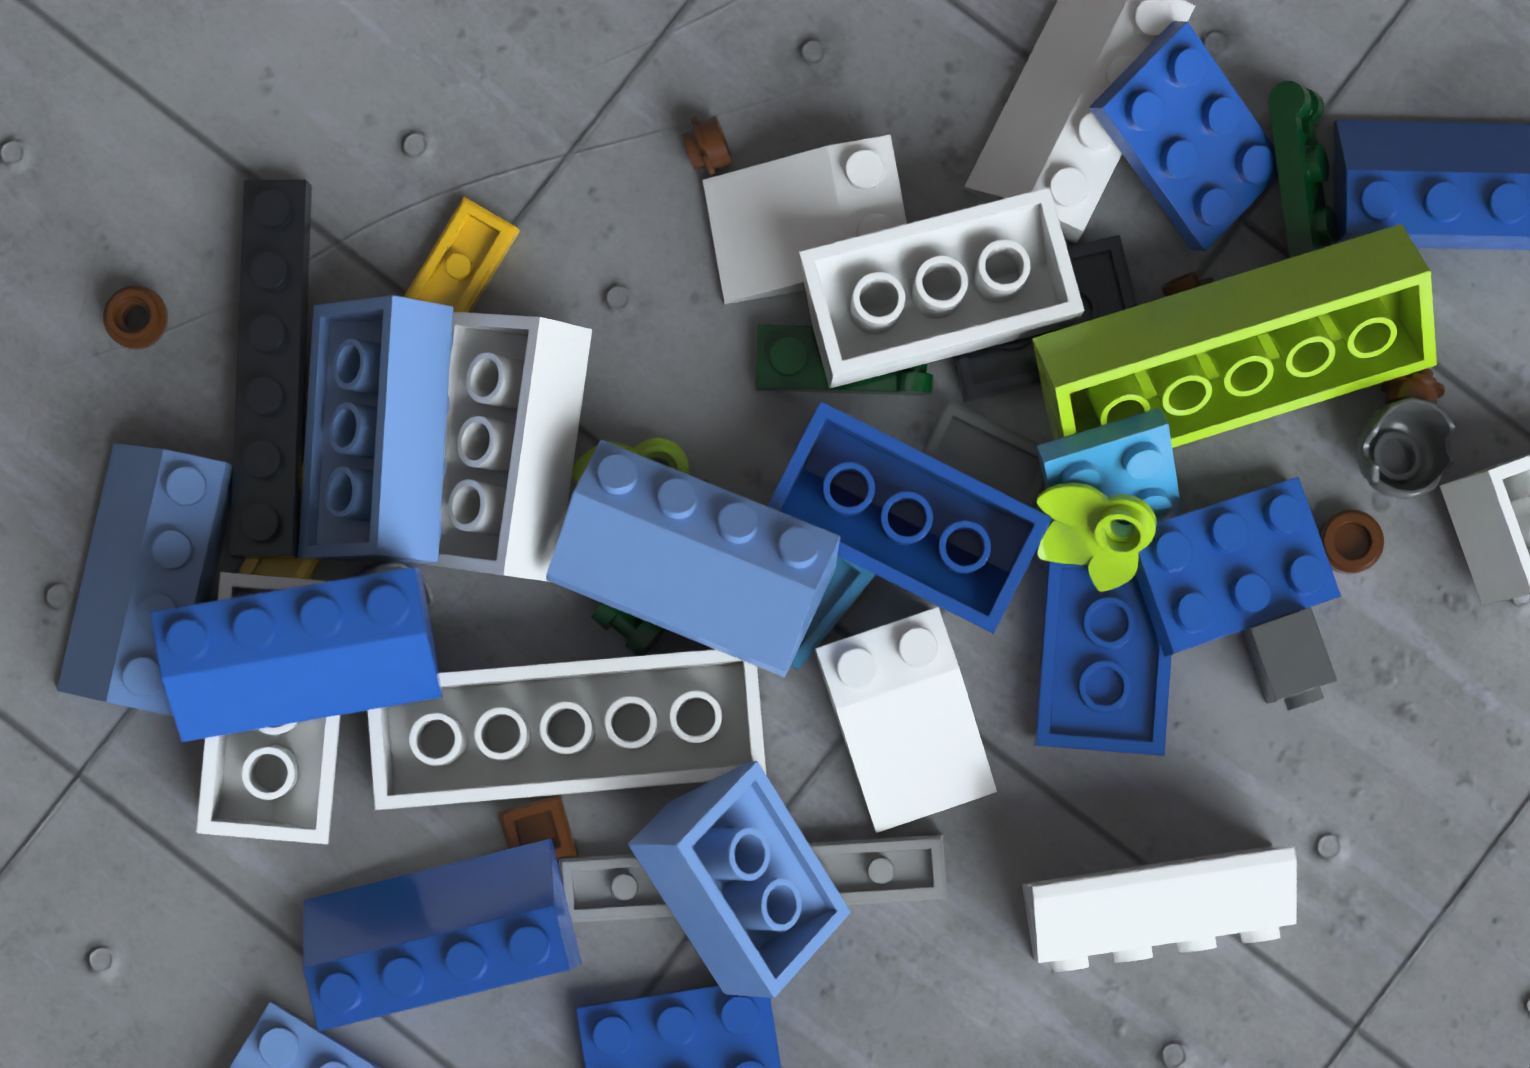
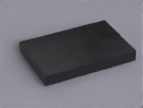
M1120 235L1067 247L1084 307V312L1075 325L1137 306ZM1064 328L953 356L963 402L1041 385L1032 338Z

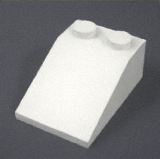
M891 135L828 145L703 180L724 305L804 291L805 285L799 259L800 251L907 224Z
M1530 453L1440 485L1482 606L1530 594Z
M939 607L815 649L814 653L876 833L997 792L960 668Z

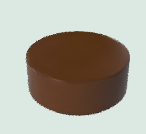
M1344 510L1329 517L1319 530L1330 566L1335 572L1356 574L1365 571L1379 560L1383 552L1384 536L1382 529L1372 516L1363 511Z

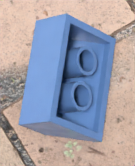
M748 761L668 802L628 843L697 953L726 995L775 998L851 913L758 761Z

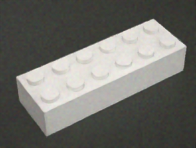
M718 650L439 673L443 697L368 710L375 810L709 782L748 761H758L766 774L757 666Z

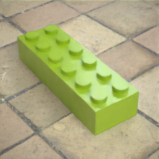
M1402 224L1032 338L1049 429L1054 440L1161 408L1169 424L1172 448L1437 365L1431 271Z

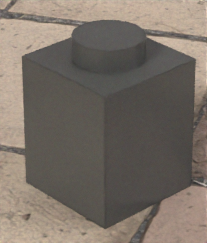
M1312 608L1241 631L1266 704L1284 699L1287 711L1324 699L1320 686L1337 681Z

